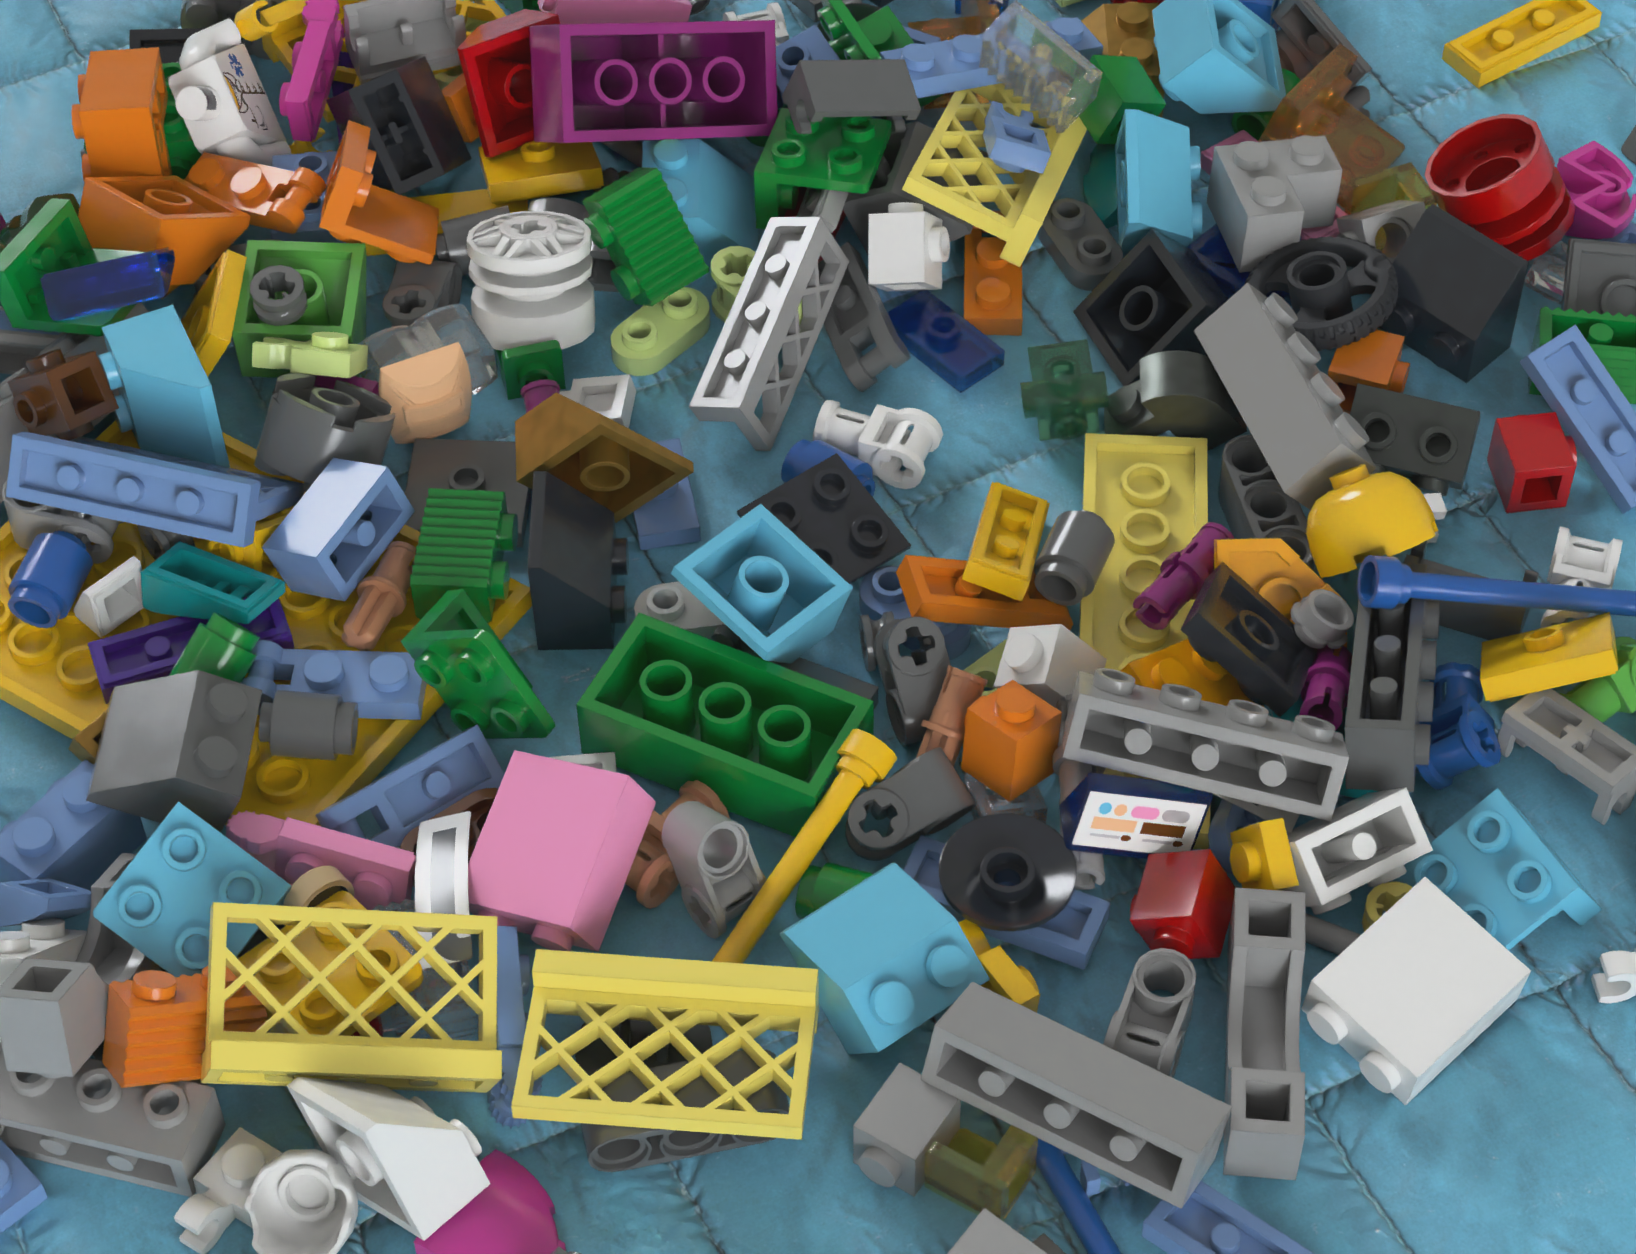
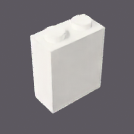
M1424 877L1311 980L1301 1010L1307 1014L1310 1026L1323 1040L1333 1045L1339 1044L1359 1062L1360 1070L1370 1084L1383 1093L1391 1092L1406 1106L1518 999L1531 970L1429 879Z

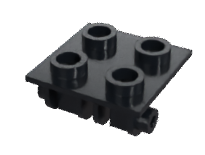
M837 453L737 510V514L741 518L756 506L762 504L849 584L911 548L908 540Z

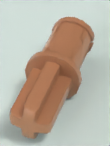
M402 541L390 543L374 574L361 581L357 589L359 600L343 625L344 633L342 634V640L345 645L356 647L359 651L374 649L391 618L402 614L407 605L406 594L410 587V575L412 574L414 561L411 566L409 564L416 554V547Z
M948 665L947 674L929 721L923 719L921 726L926 727L927 730L916 758L934 748L941 747L954 767L964 742V718L967 708L982 696L988 680Z

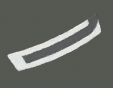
M470 811L430 819L420 823L415 862V912L470 915L468 894V849L472 815ZM418 932L427 942L437 934V932ZM449 933L433 949L448 964L469 960L473 956L471 934ZM424 958L419 961L422 969L432 968Z

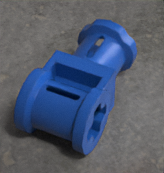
M1449 662L1439 665L1436 668V679L1429 681L1434 682L1432 722L1420 721L1419 724L1431 726L1429 765L1416 766L1425 781L1436 790L1441 791L1453 784L1455 776L1478 765L1489 768L1499 763L1501 759V749L1495 734L1494 720L1479 705L1483 700L1484 694L1480 682V670L1470 664Z

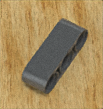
M1242 435L1233 438L1225 445L1222 454L1218 499L1234 538H1281L1314 571L1315 563L1310 553L1306 535L1307 520L1300 503L1283 492L1252 435Z
M764 1049L773 1059L776 1058V1054ZM744 1050L734 1052L714 1066L733 1087L760 1069ZM683 1061L649 1069L660 1081H663L689 1062ZM633 1072L623 1074L602 1089L612 1101L632 1102L648 1091L647 1087ZM702 1075L674 1094L685 1107L704 1108L721 1096ZM771 1081L746 1099L757 1112L789 1114L790 1105L787 1095L774 1081ZM580 1123L588 1162L592 1168L604 1172L625 1171L761 1144L776 1139L771 1137Z

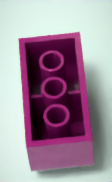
M775 20L529 26L534 142L577 143L769 136L777 120Z

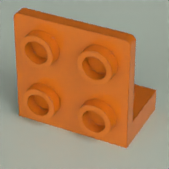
M348 120L327 178L319 227L328 230L333 237L342 242H363L384 249L390 257L400 262L415 263L418 261L431 265L436 253L439 209L371 185L373 180L371 171L377 153L368 149L371 128Z

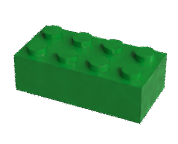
M638 613L576 704L581 752L583 754L615 752L616 767L677 791L687 781L698 780L706 784L718 795L728 811L793 837L797 836L839 774L835 766L841 759V755L837 751L852 729H860L874 736L873 700L765 661L759 657L642 613Z

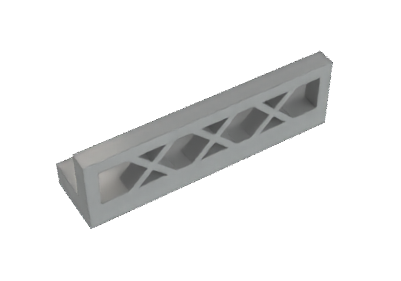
M770 217L689 405V408L699 421L735 422L755 450L771 451L849 264L848 258L821 217ZM821 255L826 264L819 279L818 259ZM802 300L803 319L799 326L798 307ZM782 347L783 367L779 374L778 354ZM762 395L763 414L759 420L754 411Z

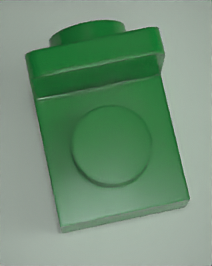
M550 340L503 351L494 349L508 400L521 398L522 387L538 380H554L559 384L560 390L566 389L562 350L558 340Z

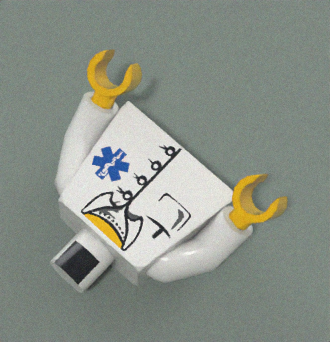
M265 0L256 1L236 13L234 22L228 18L191 35L184 43L179 59L182 71L168 77V85L176 101V109L180 116L183 117L194 145L200 153L206 152L272 167V156L320 152L311 143L316 142L326 132L319 127L316 139L312 140V142L295 140L291 145L287 144L245 44H240L241 37L248 41H256L277 29L278 22L266 27L260 24L257 19L256 11L269 4Z

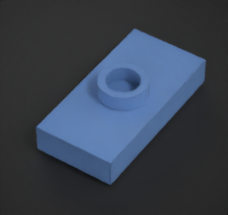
M680 438L656 441L657 444L684 457ZM688 476L632 512L640 550L701 541L700 524Z

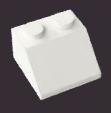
M297 1077L287 1085L323 1152L333 1156L338 1164L346 1167L354 1183L358 1200L423 1241L490 1185L477 1159V1156L482 1153V1148L474 1134L457 1119H453L448 1123L436 1116L433 1110L417 1096L408 1100L380 1084Z

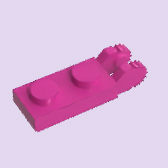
M338 0L305 1L306 6H304L302 11L303 22L306 24L307 29L303 42L297 41L294 45L292 53L293 74L290 83L284 82L282 84L279 96L280 113L282 116L288 117L292 139L296 141L312 142V140L316 139L327 103L326 100L328 99L339 63V54L345 33L341 20H338V14H340Z

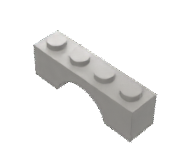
M122 853L91 886V910L88 929L82 949L75 962L26 958L0 986V1040L7 1071L36 1073L45 1078L73 1077L105 1039L109 984L112 981L123 983L127 979L133 980V976L141 971L163 970L162 967L93 916L94 908L137 854Z
M1235 887L1228 931L1224 1102L1232 1106L1224 1130L1223 1175L1296 1180L1305 1138V1072L1300 1070L1299 1057L1300 1004L1305 958V892Z

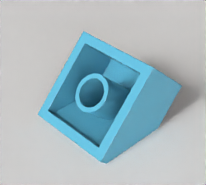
M1165 0L1152 10L1155 29L1154 44L1158 51L1160 66L1159 82L1171 99L1175 101L1182 100L1199 114L1280 111L1288 105L1275 29L1240 1Z
M1125 109L1115 144L1118 245L1122 249L1123 255H1127L1151 229H1154L1189 248L1193 236H1201L1202 204L1201 201H1192L1191 181H1199L1200 147L1190 146L1188 126L1137 109Z
M700 139L643 140L642 167L657 168L662 173V179L667 183V189L672 193L673 200L678 205L679 212L683 215V221L688 225V231L693 235L694 242L698 245L699 252L704 256V262L709 268L711 267L710 262L713 256L721 249L729 246H743L756 252L759 245V229H756L753 176Z
M169 305L102 327L108 352L98 355V359L106 375L110 390L118 388L119 395L114 397L119 408L114 410L113 414L121 433L132 430L142 450L230 468L211 383L174 306Z
M762 504L756 506L676 564L671 572L672 576L763 660L793 663L833 632L853 588Z
M896 863L887 865L779 933L798 968L818 969L819 1005L848 1055L880 1052L952 1005L971 982L982 985L990 980L956 918Z

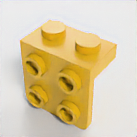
M338 891L315 906L320 908L366 910L347 891ZM286 925L280 931L286 935L295 926ZM309 926L292 941L293 945L319 972L346 949L327 927ZM347 928L356 939L367 930ZM379 930L363 945L391 976L412 957L387 930ZM267 938L239 957L238 960L248 969L275 944ZM282 951L254 975L282 1006L310 982ZM354 955L349 957L327 978L354 1009L381 986ZM418 962L398 981L408 993L418 988L423 982L424 976L421 964ZM317 988L289 1012L309 1034L328 1035L345 1019ZM387 991L361 1016L369 1023L397 1003V1001ZM267 1008V1018L264 1020V1022H266L273 1016ZM278 1022L268 1033L289 1032ZM350 1025L341 1035L351 1036L357 1030Z

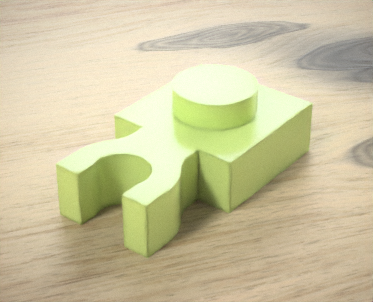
M338 332L312 333V340L306 342L265 337L263 342L256 341L252 343V367L290 369L292 373L351 378L367 369L368 345L349 344V335Z

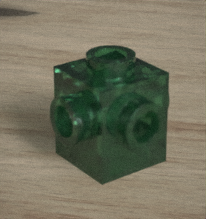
M1088 340L1028 347L1030 381L1020 383L1022 406L1025 419L1036 417L1040 441L1057 438L1070 440L1085 435V433H1100L1098 408L1109 407L1108 391L1104 371L1093 372Z

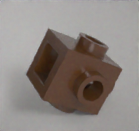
M61 348L46 352L25 362L29 370L28 373L7 382L14 397L15 413L30 433L44 436L56 434L58 439L69 441L93 431L94 426L91 421L119 408L114 394L110 390L96 351L64 358Z

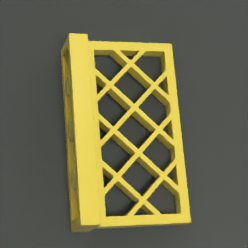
M1002 83L956 91L909 173L902 190L1006 241L999 257L1021 267L1087 128L1074 108H1072L1069 116H1066ZM972 92L991 102L1002 103L1003 109L1012 115L1020 116L1022 110L1033 113V122L1045 127L1041 128V130H1044L1051 151V156L1043 174L1025 169L1023 173L1010 172L997 166L989 157H983L977 147H986L982 134L986 127L984 120L991 103L980 104ZM959 121H972L978 130L966 131ZM957 148L964 158L951 159L945 149ZM996 174H1009L1015 184H1002ZM962 175H976L982 185L969 186ZM942 176L949 187H943L925 177ZM994 202L1003 216L983 207L981 203Z
M213 902L210 907L205 1051L202 1054L201 1083L287 1086L297 1077L380 1084L391 1090L487 1093L502 1079V1050H497V916ZM227 922L256 924L275 945L247 969L226 947ZM275 925H293L295 927L284 935ZM309 926L327 927L346 947L321 972L292 943ZM347 928L367 930L356 939ZM379 930L398 931L417 951L392 976L363 946ZM418 932H437V934L427 942ZM449 933L479 935V963L463 978L433 949ZM281 951L310 981L284 1006L254 976ZM352 955L381 984L356 1009L327 980ZM422 958L452 988L427 1012L398 983ZM227 966L237 979L225 989ZM478 974L479 996L468 985ZM243 985L273 1015L255 1032L224 1031V1003ZM316 988L345 1018L328 1035L309 1034L289 1013ZM387 991L416 1020V1023L400 1038L381 1037L361 1016ZM457 994L478 1015V1041L452 1040L432 1019ZM280 1022L289 1033L268 1032ZM352 1025L362 1036H342L341 1034ZM423 1028L433 1039L412 1037Z
M536 949L532 968L534 987L511 1104L513 1118L802 1140L814 1033L817 1032L819 1015L818 969ZM547 1014L580 1016L587 1024L560 1043L544 1028ZM626 1019L650 1021L657 1028V1031L630 1049L612 1029ZM696 1025L720 1026L729 1036L701 1054L683 1034ZM766 1030L798 1032L797 1043L774 1059L754 1039ZM600 1038L615 1053L617 1058L589 1076L571 1056ZM671 1043L689 1063L663 1081H660L642 1061ZM542 1046L547 1052L539 1056ZM742 1048L760 1069L733 1087L714 1066ZM558 1065L577 1084L559 1097L532 1095L534 1081ZM794 1066V1074L792 1079L786 1071ZM629 1070L648 1089L647 1092L632 1102L612 1101L602 1090ZM702 1075L721 1095L704 1108L685 1107L674 1094ZM771 1081H774L790 1098L789 1114L757 1112L746 1099Z

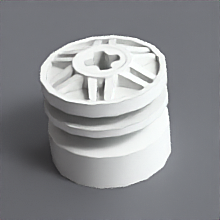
M520 211L481 221L469 230L467 237V254L471 258L469 277L476 285L473 287L471 294L473 333L481 343L493 349L503 351L505 349L558 340L561 350L583 342L594 332L596 323L594 287L587 279L591 276L593 260L590 255L592 240L591 229L584 221L562 213Z

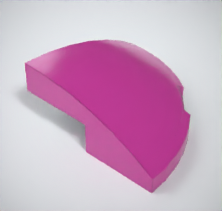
M1594 140L1559 158L1557 169L1576 208L1573 224L1565 235L1577 238L1605 239L1613 238L1621 233L1633 219L1636 210V194H1633L1630 203V197L1627 192L1633 181V175L1627 166L1615 154Z
M497 1149L479 1162L490 1185L425 1241L419 1237L414 1241L416 1254H551L558 1246L566 1251L565 1243L558 1238L553 1218L555 1207L548 1193L525 1167Z

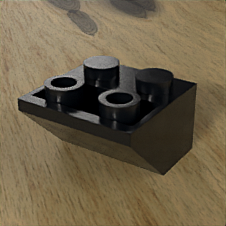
M425 56L326 100L342 136L348 120L371 128L368 149L377 152L371 174H373L371 185L401 195L450 172L472 159Z

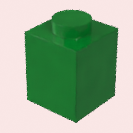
M1092 55L1067 94L1068 100L1096 144H1116L1125 109H1137L1159 116L1166 106V102L1137 57Z

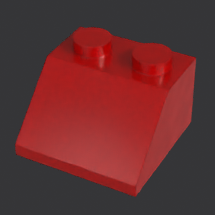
M529 9L512 13L479 25L457 48L485 157L491 158L534 141L529 26L560 24L558 14Z

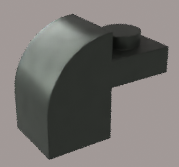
M1176 350L1145 356L1139 359L1140 380L1121 387L1116 392L1104 397L1105 434L1158 436L1169 430L1176 437L1207 438L1208 451L1247 432L1246 423L1209 357L1195 352Z

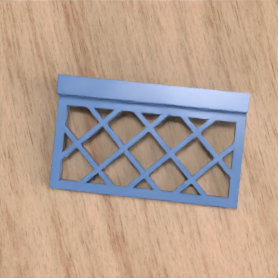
M23 431L12 435L6 497L244 548L253 544L256 521L296 505L304 495V490L302 489L304 483L81 436L68 441Z

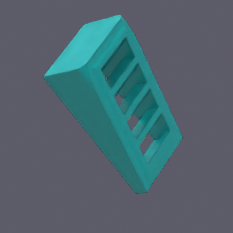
M180 541L141 571L143 608L166 615L210 619L213 612H216L236 623L249 624L286 592L285 581Z

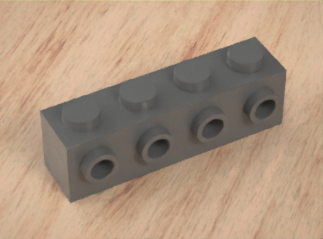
M1401 563L1408 565L1412 572L1428 573V564ZM1409 598L1405 604H1397L1393 609L1363 607L1358 599L1345 721V744L1349 755L1345 771L1346 789L1379 792L1406 787L1408 792H1414L1416 765H1429L1431 726L1419 724V722H1432L1434 682H1423V679H1436L1437 641L1426 639L1439 638L1440 601Z

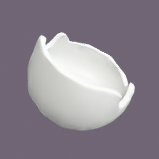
M318 1149L287 1150L265 1163L259 1170L244 1204L253 1228L252 1246L257 1254H337L352 1234L358 1216V1195L346 1167L338 1164L333 1156Z

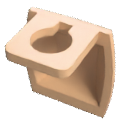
M459 342L380 368L379 396L392 406L390 414L395 413L391 431L395 444L414 443L415 438L432 439L454 431L469 421L472 401L471 376L466 357Z

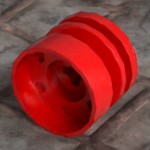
M1500 114L1479 119L1458 129L1449 136L1428 159L1424 176L1439 208L1526 261L1543 255L1556 245L1573 224L1576 210L1575 205L1558 169L1554 166L1555 162L1537 123L1524 115Z

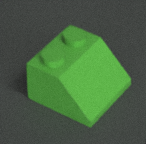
M268 240L247 241L245 252L247 259L232 332L242 377L278 378L285 374H292L290 369L252 367V343L256 341L263 342L265 337L306 342L312 340V333L338 332L349 335V344L365 345V244ZM284 265L292 267L300 273L304 280L307 309L302 317L291 324L282 326L266 324L257 317L254 311L253 299L250 294V283L260 270L269 266ZM275 292V299L272 300L283 299L282 293L288 294V292Z

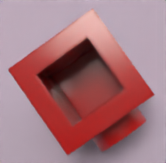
M1556 412L1496 418L1487 462L1506 514L1566 507L1577 465V451L1573 438L1570 435H1564Z
M1210 849L1149 854L1138 893L1134 895L1131 901L1130 922L1150 950L1160 948L1173 949L1184 954L1188 959L1220 957L1231 918L1235 886Z

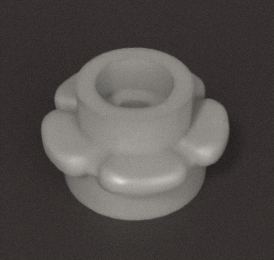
M1317 589L1312 591L1308 597H1304L1301 603L1295 602L1291 609V618L1295 623V632L1306 645L1316 649H1322L1326 646L1331 649H1338L1347 642L1348 637L1345 633L1353 625L1354 616L1349 605L1337 594L1328 590Z

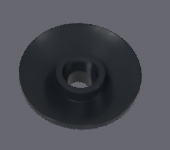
M1002 813L977 818L959 828L949 838L942 850L938 875L944 897L958 914L981 927L1010 932L1035 928L1057 916L1069 903L1074 893L1077 866L1070 846L1055 829L1032 817ZM1011 882L1015 886H1002L999 883Z

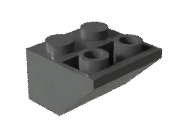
M918 121L905 124V132L892 131L868 193H848L843 210L867 255L869 214L888 213V205L892 203L910 202L923 204V211L942 219V227H946L950 241L971 234L972 224L902 190L909 173L934 130ZM957 148L945 149L951 159L964 158ZM979 149L983 157H988L987 152ZM962 175L969 186L982 185L976 175ZM942 176L925 177L943 187H949Z

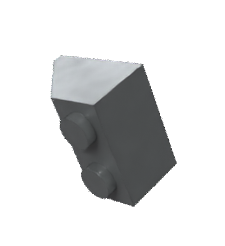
M200 670L115 686L110 696L86 801L162 823L179 801L221 833L241 799L262 690Z

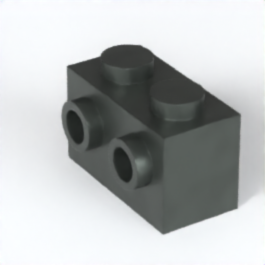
M1358 383L1350 415L1362 426L1369 437V441L1364 447L1377 468L1371 474L1390 471L1412 478V483L1424 493H1441L1442 496H1447L1449 487L1462 490L1480 422V411Z

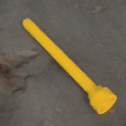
M852 729L837 751L841 755V759L835 766L839 774L713 958V962L741 964L745 962L861 788L869 789L873 782L881 783L896 762V754L884 742L866 731Z

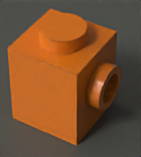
M1376 330L1373 333H1369L1367 337L1360 338L1357 342L1336 348L1327 375L1336 383L1345 397V400L1339 404L1343 412L1350 414L1358 383L1403 394L1410 370V363L1400 361L1405 336Z
M1011 680L989 695L979 697L967 708L964 718L965 734L961 769L1011 802L1054 773L1052 755L1058 749L1062 712L1014 680Z

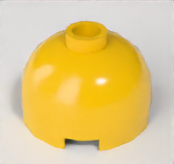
M1361 464L1329 477L1333 489L1315 500L1308 514L1306 535L1310 553L1321 578L1358 569L1356 564L1362 563L1368 555L1383 556L1386 554L1387 557H1391L1433 538L1436 536L1435 532L1439 530L1431 507L1423 493L1409 479L1390 471L1369 474L1366 464Z

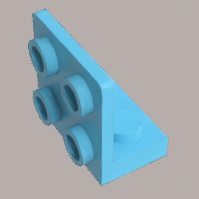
M1498 788L1430 843L1433 851L1405 864L1407 872L1396 878L1398 882L1414 887L1420 880L1426 877L1508 950L1551 916L1555 917L1562 910L1580 926H1583L1602 910L1526 816Z
M178 801L94 908L93 916L175 977H179L182 974L193 976L195 973L202 974L203 968L208 966L210 907L213 902L283 906L285 897L292 886ZM227 922L226 947L236 958L259 927L256 924Z

